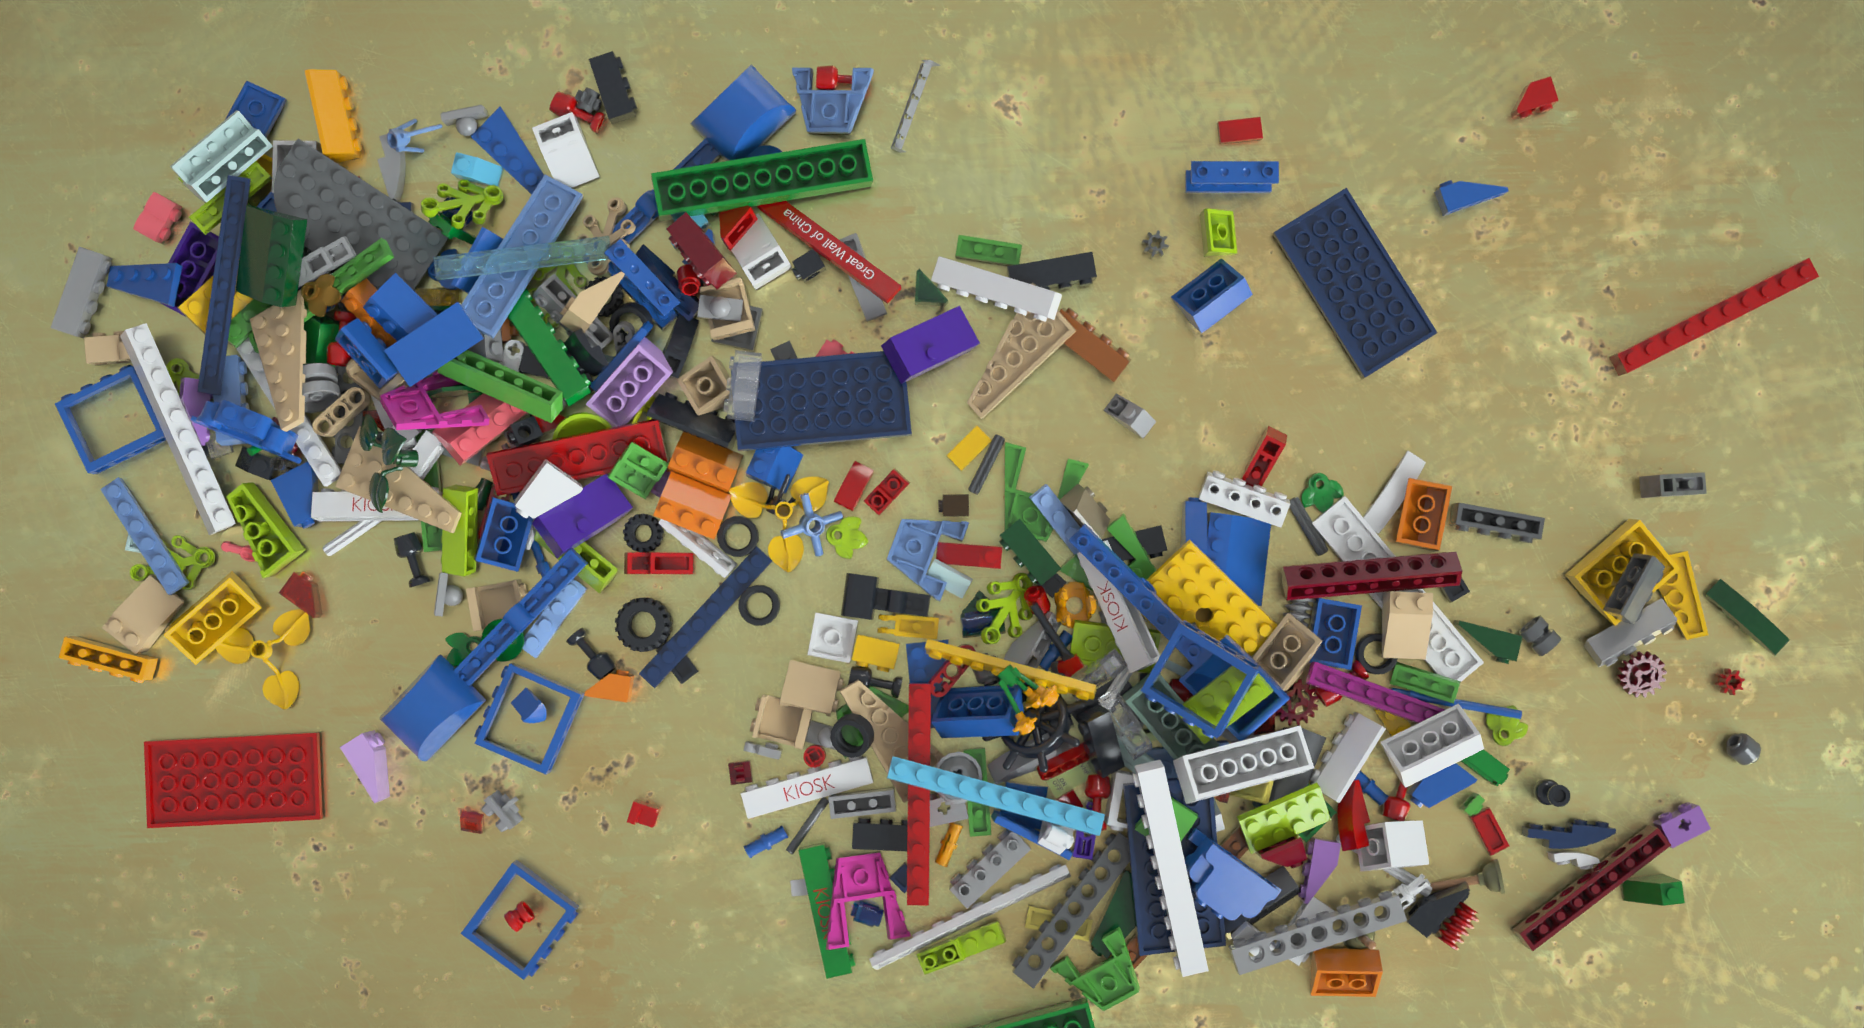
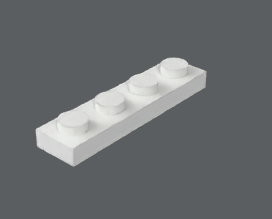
M663 519L659 521V524L666 532L677 538L683 546L689 548L700 560L706 562L722 577H727L738 565L703 535Z

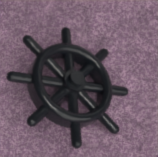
M1026 682L1023 683L1025 686H1027V687L1029 686L1032 690H1035V689L1032 688L1030 685H1028ZM1022 689L1023 702H1025L1027 696L1023 693L1024 690ZM1059 694L1058 700L1055 702L1058 707L1057 709L1044 713L1048 707L1044 705L1043 707L1039 706L1037 709L1030 707L1027 711H1024L1025 717L1037 718L1034 722L1035 729L1030 733L1020 735L1016 742L1012 736L982 737V739L990 741L1001 737L1004 744L1011 750L1003 763L1005 770L1011 768L1019 755L1024 758H1037L1040 771L1043 773L1047 772L1046 755L1055 751L1063 742L1074 747L1080 745L1079 739L1068 733L1071 726V713L1086 708V701L1081 700L1068 705ZM1059 717L1057 727L1048 724L1047 721ZM1048 733L1050 737L1043 742L1042 735ZM1032 734L1035 745L1024 746Z

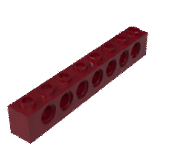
M1442 552L1285 566L1282 572V585L1287 601L1459 586L1463 570L1457 552Z
M1648 825L1512 930L1526 948L1531 951L1536 950L1668 849L1671 844L1659 828Z

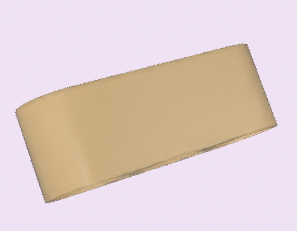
M357 387L348 389L314 420L312 425L314 432L325 437L336 435L369 405L371 400L370 394L364 389ZM360 392L362 399L359 403H355L354 396ZM341 407H344L346 413L342 418H340L338 416V410ZM327 421L329 429L323 432L322 424Z

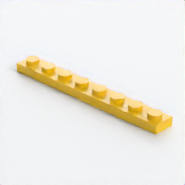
M927 639L925 645L926 654H929V657L940 660L944 658L955 665H969L976 671H991L995 676L1010 664L1038 686L1041 685L1046 688L1056 685L1057 693L1074 694L1081 700H1094L1096 694L1095 684Z

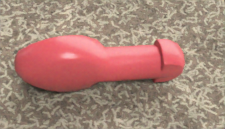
M224 541L221 544L223 551L239 554L242 559L249 562L255 561L250 545L239 546L232 544L230 541Z

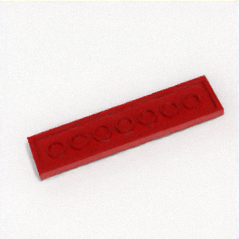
M656 419L486 454L497 496L522 491L545 459L575 480L610 473L631 442L660 459L668 461L660 423Z

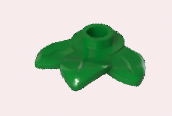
M1314 473L1308 479V487L1302 492V504L1304 508L1315 505L1320 512L1324 513L1333 506L1334 499L1344 496L1343 488L1337 481L1329 480L1325 474ZM1321 480L1322 485L1316 487V483Z
M464 633L449 635L445 640L453 649H451L446 660L452 666H459L473 651L471 648L472 644L476 643L479 645L481 638L478 636L468 637Z

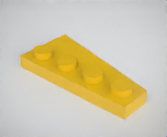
M1688 551L1669 554L1680 570L1659 587L1658 591L1676 616V624L1685 640L1707 636L1709 634Z

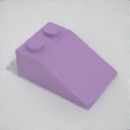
M375 730L360 734L340 748L373 802L377 803L390 797L386 748L383 745L385 741L381 734L376 733Z

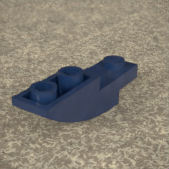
M643 244L635 255L680 301V304L675 309L688 321L692 320L698 313L699 299L695 295L687 296L683 294L679 289L678 280L674 277L675 272Z
M1574 819L1573 823L1566 822V827L1552 825L1551 829H1545L1543 825L1530 823V827L1522 826L1523 836L1543 839L1542 846L1551 849L1583 847L1600 842L1616 833V829L1609 827L1607 822L1595 821V825L1587 824V820Z

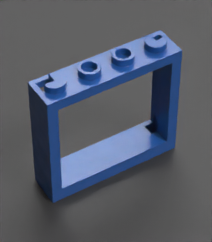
M126 365L119 369L120 372L114 375H105L99 379L100 382L94 385L87 384L80 388L81 391L75 394H66L61 397V401L55 403L89 474H99L166 441L134 366ZM132 378L156 431L94 460L70 407Z
M1184 620L1177 626L1141 691L1145 693V697L1152 702L1158 701L1164 705L1163 708L1169 713H1177L1182 716V720L1188 725H1196L1201 728L1204 735L1210 738H1218L1230 722L1260 671L1261 666ZM1182 635L1247 674L1217 726L1153 687Z
M510 663L509 666L504 667L501 673L502 682L493 691L492 698L494 700L491 706H487L483 714L485 721L482 726L479 725L474 737L477 739L474 744L545 775L549 774L585 693L518 664ZM514 673L570 697L542 763L486 740Z
M516 860L504 873L461 934L524 980L528 975L532 977L540 966L537 963L541 958L546 959L553 949L550 945L554 940L558 942L565 933L563 927L566 923L571 924L578 915L576 910L579 905ZM516 875H519L566 910L525 968L475 932Z

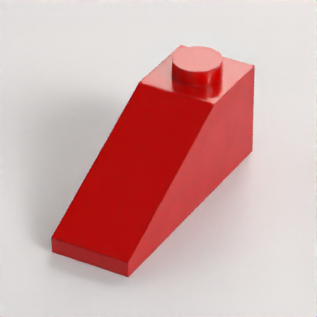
M1270 426L1267 427L1241 477L1242 480L1246 481V485L1252 487L1254 485L1263 486L1286 445L1287 434Z
M938 542L936 559L947 565L1001 569L1002 547Z

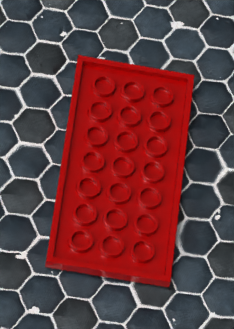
M319 732L144 741L147 828L323 819Z

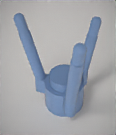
M413 119L397 128L389 129L387 142L391 148H396V152L423 153L424 149L406 147L410 142V136L440 129L443 126L438 124L410 132L404 131L403 129L417 122V119Z

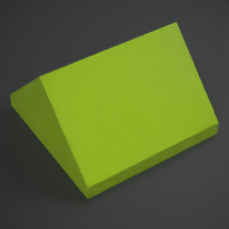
M1204 209L1200 214L1204 257L1237 254L1233 211Z

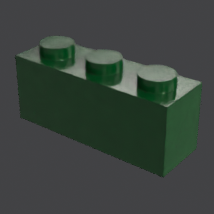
M1018 519L999 535L1001 538L999 543L1006 551L1011 550L1015 554L1013 560L1020 568L1025 566L1029 571L1027 576L1034 585L1037 583L1043 585L1061 570V567L1021 519Z

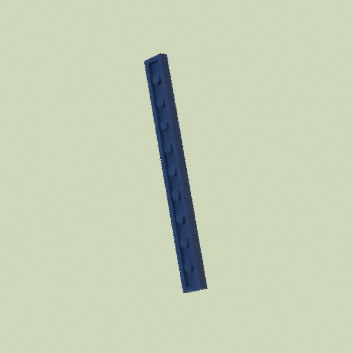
M231 175L227 177L197 392L221 395L246 205H248L251 179Z

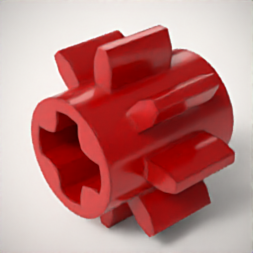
M1724 668L1723 674H1716L1718 682L1715 685L1721 687L1720 693H1727L1728 691L1729 695H1735V690H1743L1741 686L1745 679L1739 676V670L1731 672L1729 668Z

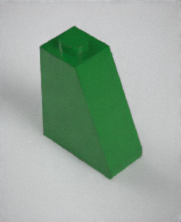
M326 314L324 317L314 315L304 323V330L306 331V363L304 365L313 363L328 364L327 346L331 342H337L335 338L339 332L340 323Z
M1665 874L1631 877L1621 884L1623 901L1660 906L1685 903L1682 881Z

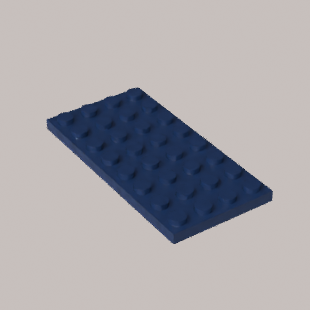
M1347 187L1273 233V236L1363 379L1438 333Z
M884 351L730 364L738 451L912 436L907 382L900 383Z
M1169 778L1167 782L1170 796L1198 814V818L1181 841L1185 859L1198 848L1197 845L1188 840V836L1195 828L1217 843L1214 797L1186 804L1179 779ZM1134 783L1123 784L1138 953L1139 956L1175 952V950H1171L1168 937L1172 936L1171 930L1166 929L1164 921L1167 912L1166 909L1162 910L1159 897L1163 896L1162 889L1158 890L1155 881L1158 871L1153 869L1150 856H1154L1153 849L1148 848L1146 837L1135 830L1136 823L1142 818V815H1145L1144 808L1139 807L1137 800L1140 790L1139 787H1135ZM1188 876L1191 888V883L1193 880L1191 879V877ZM1191 889L1203 948L1226 946L1224 917L1222 919L1218 918L1211 912V907L1208 905L1203 907L1194 900L1196 894Z

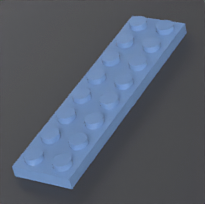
M544 175L461 304L481 333L494 339L581 202L583 195L580 192Z

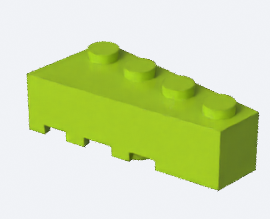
M254 482L242 483L226 496L237 522H240L244 538L250 544L253 551L252 556L258 562L262 578L275 576L305 551V548Z

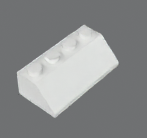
M1459 704L1381 741V745L1395 773L1405 788L1484 749L1481 734Z
M1354 712L1353 715H1348L1344 721L1345 728L1341 733L1338 732L1332 741L1334 744L1330 752L1326 751L1321 759L1322 765L1318 770L1315 769L1310 778V785L1318 783L1322 793L1338 803L1341 802L1386 729L1357 712Z

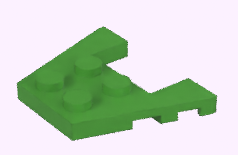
M1120 927L1102 937V941L1112 953V957L1083 973H1079L1068 956L1056 961L1050 967L1055 974L1058 972L1065 978V982L1081 990L1083 996L1103 1011L1139 993L1140 990Z

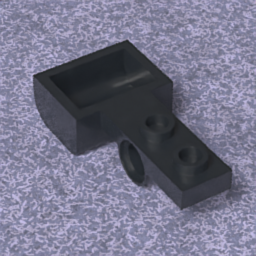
M846 573L841 616L873 620L876 609L928 617L931 595L878 588L879 577Z

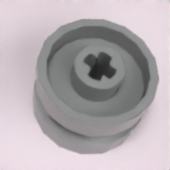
M313 363L303 365L305 383H302V395L305 396V412L325 411L342 396L338 386L337 371L329 364Z
M949 753L941 758L936 765L938 769L982 780L980 765L976 759L966 753ZM936 792L941 799L948 803L961 804L968 801Z

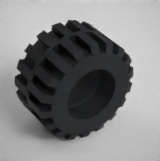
M636 598L625 603L623 608L619 609L618 617L615 618V632H618L619 636L617 637L619 641L621 640L625 647H629L633 651L646 652L659 648L667 641V637L671 633L670 627H672V622H670L671 615L667 612L665 605L652 598ZM639 612H648L655 620V630L648 637H639L632 629V620Z

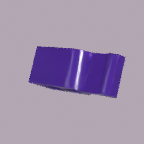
M1086 800V809L1092 811V800ZM1075 830L1072 856L1092 860L1096 835L1084 834L1082 831Z

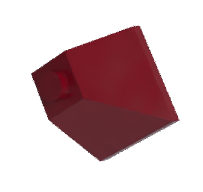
M1298 835L1255 852L1264 860L1291 868L1301 866L1303 864L1302 861L1307 859L1303 841Z

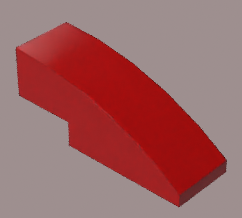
M626 552L624 553V574H693V553Z
M1359 780L1352 782L1341 802L1338 803V829L1342 851L1370 846L1364 825L1370 823Z

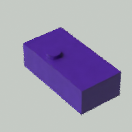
M190 221L168 262L177 263L182 266L175 306L163 305L185 316L178 307L214 275L219 241L218 235L212 232L205 235L195 223Z
M958 306L890 337L881 347L900 383L903 384L970 352L980 342L961 307Z
M604 474L583 487L580 493L537 516L533 521L532 525L557 559L566 554L571 548L574 549L626 516L633 508L616 483L607 477L609 474Z

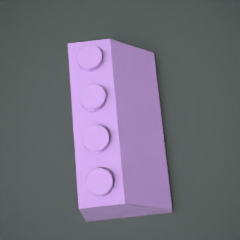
M644 337L593 394L586 405L596 414L607 420L612 427L626 425L673 371L662 351Z

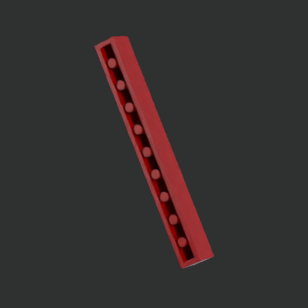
M1810 258L1804 259L1609 358L1618 376L1627 374L1818 278L1819 275Z
M909 683L908 760L930 766L931 683ZM908 784L907 905L929 906L930 790Z

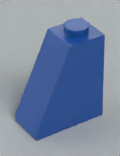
M307 461L271 480L293 526L302 527L303 529L315 524V519L311 518L313 492H319L318 476Z
M1190 497L1182 505L1180 548L1190 539L1204 554H1207V502H1201L1199 498Z
M1455 763L1414 783L1407 791V794L1412 797L1410 801L1421 808L1423 805L1430 808L1474 784L1478 779Z

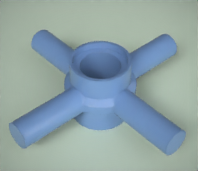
M804 493L800 497L805 514L800 518L799 525L781 530L780 533L782 538L785 539L803 532L811 537L815 556L823 555L819 535L823 533L826 524L843 519L841 511L820 517L813 513L809 493ZM815 520V526L809 529L810 522Z

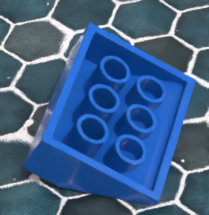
M1213 512L1207 513V554L1205 555L1258 606H1262L1271 524L1250 517Z

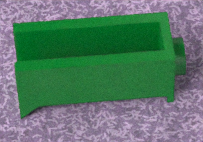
M1484 749L1461 760L1462 763L1490 782L1491 785L1498 787L1499 784L1502 785L1508 778L1507 773L1510 769Z

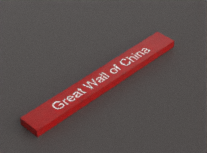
M787 201L757 205L759 210L887 304L902 289L899 283Z

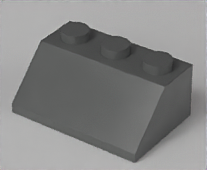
M1634 553L1603 611L1625 623L1634 625L1640 619L1645 603L1651 599L1653 595L1652 590L1655 585L1662 579L1665 566L1654 556Z

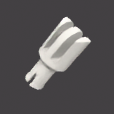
M1420 874L1419 877L1408 885L1402 883L1392 891L1399 895L1403 910L1416 901L1418 893L1430 886V882L1427 878L1424 879L1425 876L1423 874Z

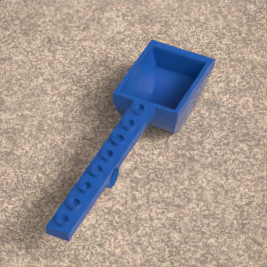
M751 64L690 123L704 140L674 169L711 164L720 156L725 161L748 158L750 153L757 147L762 146L796 113V109ZM653 189L645 192L637 200L635 207L614 227L613 233L621 228V223L624 220L629 219L635 224V231L621 238L628 244L658 217ZM598 243L593 246L596 253L599 247ZM585 254L582 259L588 264L589 257Z
M1084 524L1069 541L1170 640L1182 620L1156 595V590L1149 581L1142 577L1139 578ZM1226 634L1220 640L1221 643L1259 665L1229 635ZM1183 635L1175 646L1193 664L1179 679L1193 695L1232 666ZM1262 667L1258 673L1271 686L1273 693L1227 727L1239 741H1243L1290 699L1287 693Z
M571 548L526 596L503 616V620L456 669L442 655H438L379 719L421 761H428L486 701L472 684L588 563Z

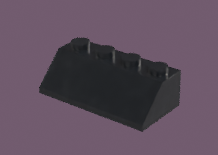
M668 392L665 393V396L658 394L646 415L651 419L659 420L663 424L729 450L733 449L737 439L734 418L725 416V419L717 416L718 412L716 411L698 416L688 400L682 403L677 401L678 396Z

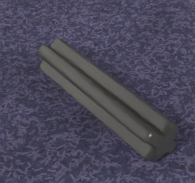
M997 434L994 436L968 488L970 492L976 495L979 494L1005 442L1004 437Z
M1298 497L1290 499L1289 507L1318 556L1325 554L1328 548L1319 532L1312 525L1313 522Z

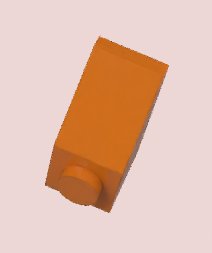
M616 669V673L608 674L586 690L584 696L630 702L634 676L629 675V671Z

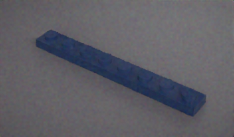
M756 546L643 668L639 675L652 687L656 688L773 561Z

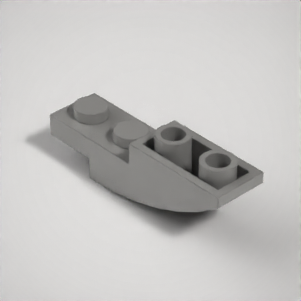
M857 233L839 239L866 259ZM849 276L867 322L886 315L887 312L883 301Z
M346 236L325 247H320L302 258L298 291L305 283L315 282L321 275L330 272L357 256Z
M1048 733L1042 735L1043 742L1049 738ZM1034 739L1027 741L1024 746H1034ZM1063 742L1055 751L1046 755V759L1049 760L1074 746ZM1008 751L988 764V769L997 785L1036 771V766H1039L1038 759L1024 758L1018 755L1011 768L1005 770L1003 763L1010 753Z

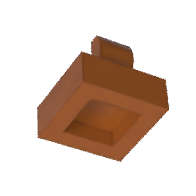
M506 319L501 326L502 344L510 341L511 337L520 335L514 326H510V319Z

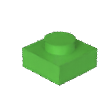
M1473 792L1459 809L1466 815H1476L1483 808L1482 804L1485 799Z

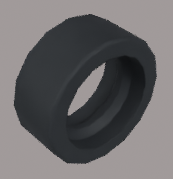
M635 302L625 303L618 307L611 315L609 321L612 334L614 328L619 323L620 317L626 312L636 314L643 324L649 321L653 325L652 316L643 305ZM621 329L619 332L624 334L623 342H626L625 336L627 333Z
M732 516L726 519L720 525L717 532V542L720 548L726 554L733 557H743L750 554L756 548L759 541V532L756 525L750 519L742 516ZM734 524L745 525L750 531L751 539L749 544L742 549L731 548L725 539L727 529Z
M754 585L747 588L741 594L738 609L741 617L747 623L754 626H763L771 623L777 617L780 610V600L773 589L765 585ZM764 593L771 599L772 609L766 617L755 618L748 612L747 601L752 594Z
M1368 634L1362 637L1355 648V660H1358L1365 670L1371 674H1385L1391 671L1396 665L1398 658H1388L1385 664L1377 667L1368 664L1364 658L1365 647L1373 641L1382 642V634Z
M854 713L846 714L834 724L830 739L833 747L843 756L850 758L860 757L873 743L874 730L870 722L863 716ZM850 725L857 728L864 739L862 745L855 746L846 742L841 733L842 727Z

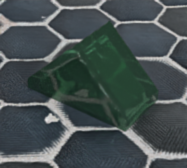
M918 269L916 271L915 305L946 306L948 299L921 269Z

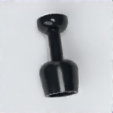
M415 532L394 538L396 555L399 558L407 557L413 578L409 580V587L412 588L430 582L431 580L428 575L421 574L415 556L422 550Z
M580 628L566 642L571 646L578 645L590 659L587 663V670L600 681L616 668V665L607 652L596 654L584 640L586 636L585 629Z
M852 666L848 685L859 680L868 689L870 686L891 690L893 697L898 698L903 677H895L893 682L873 678L870 668Z
M1539 780L1533 786V795L1544 805L1563 807L1570 801V791L1568 788L1559 785L1554 780Z

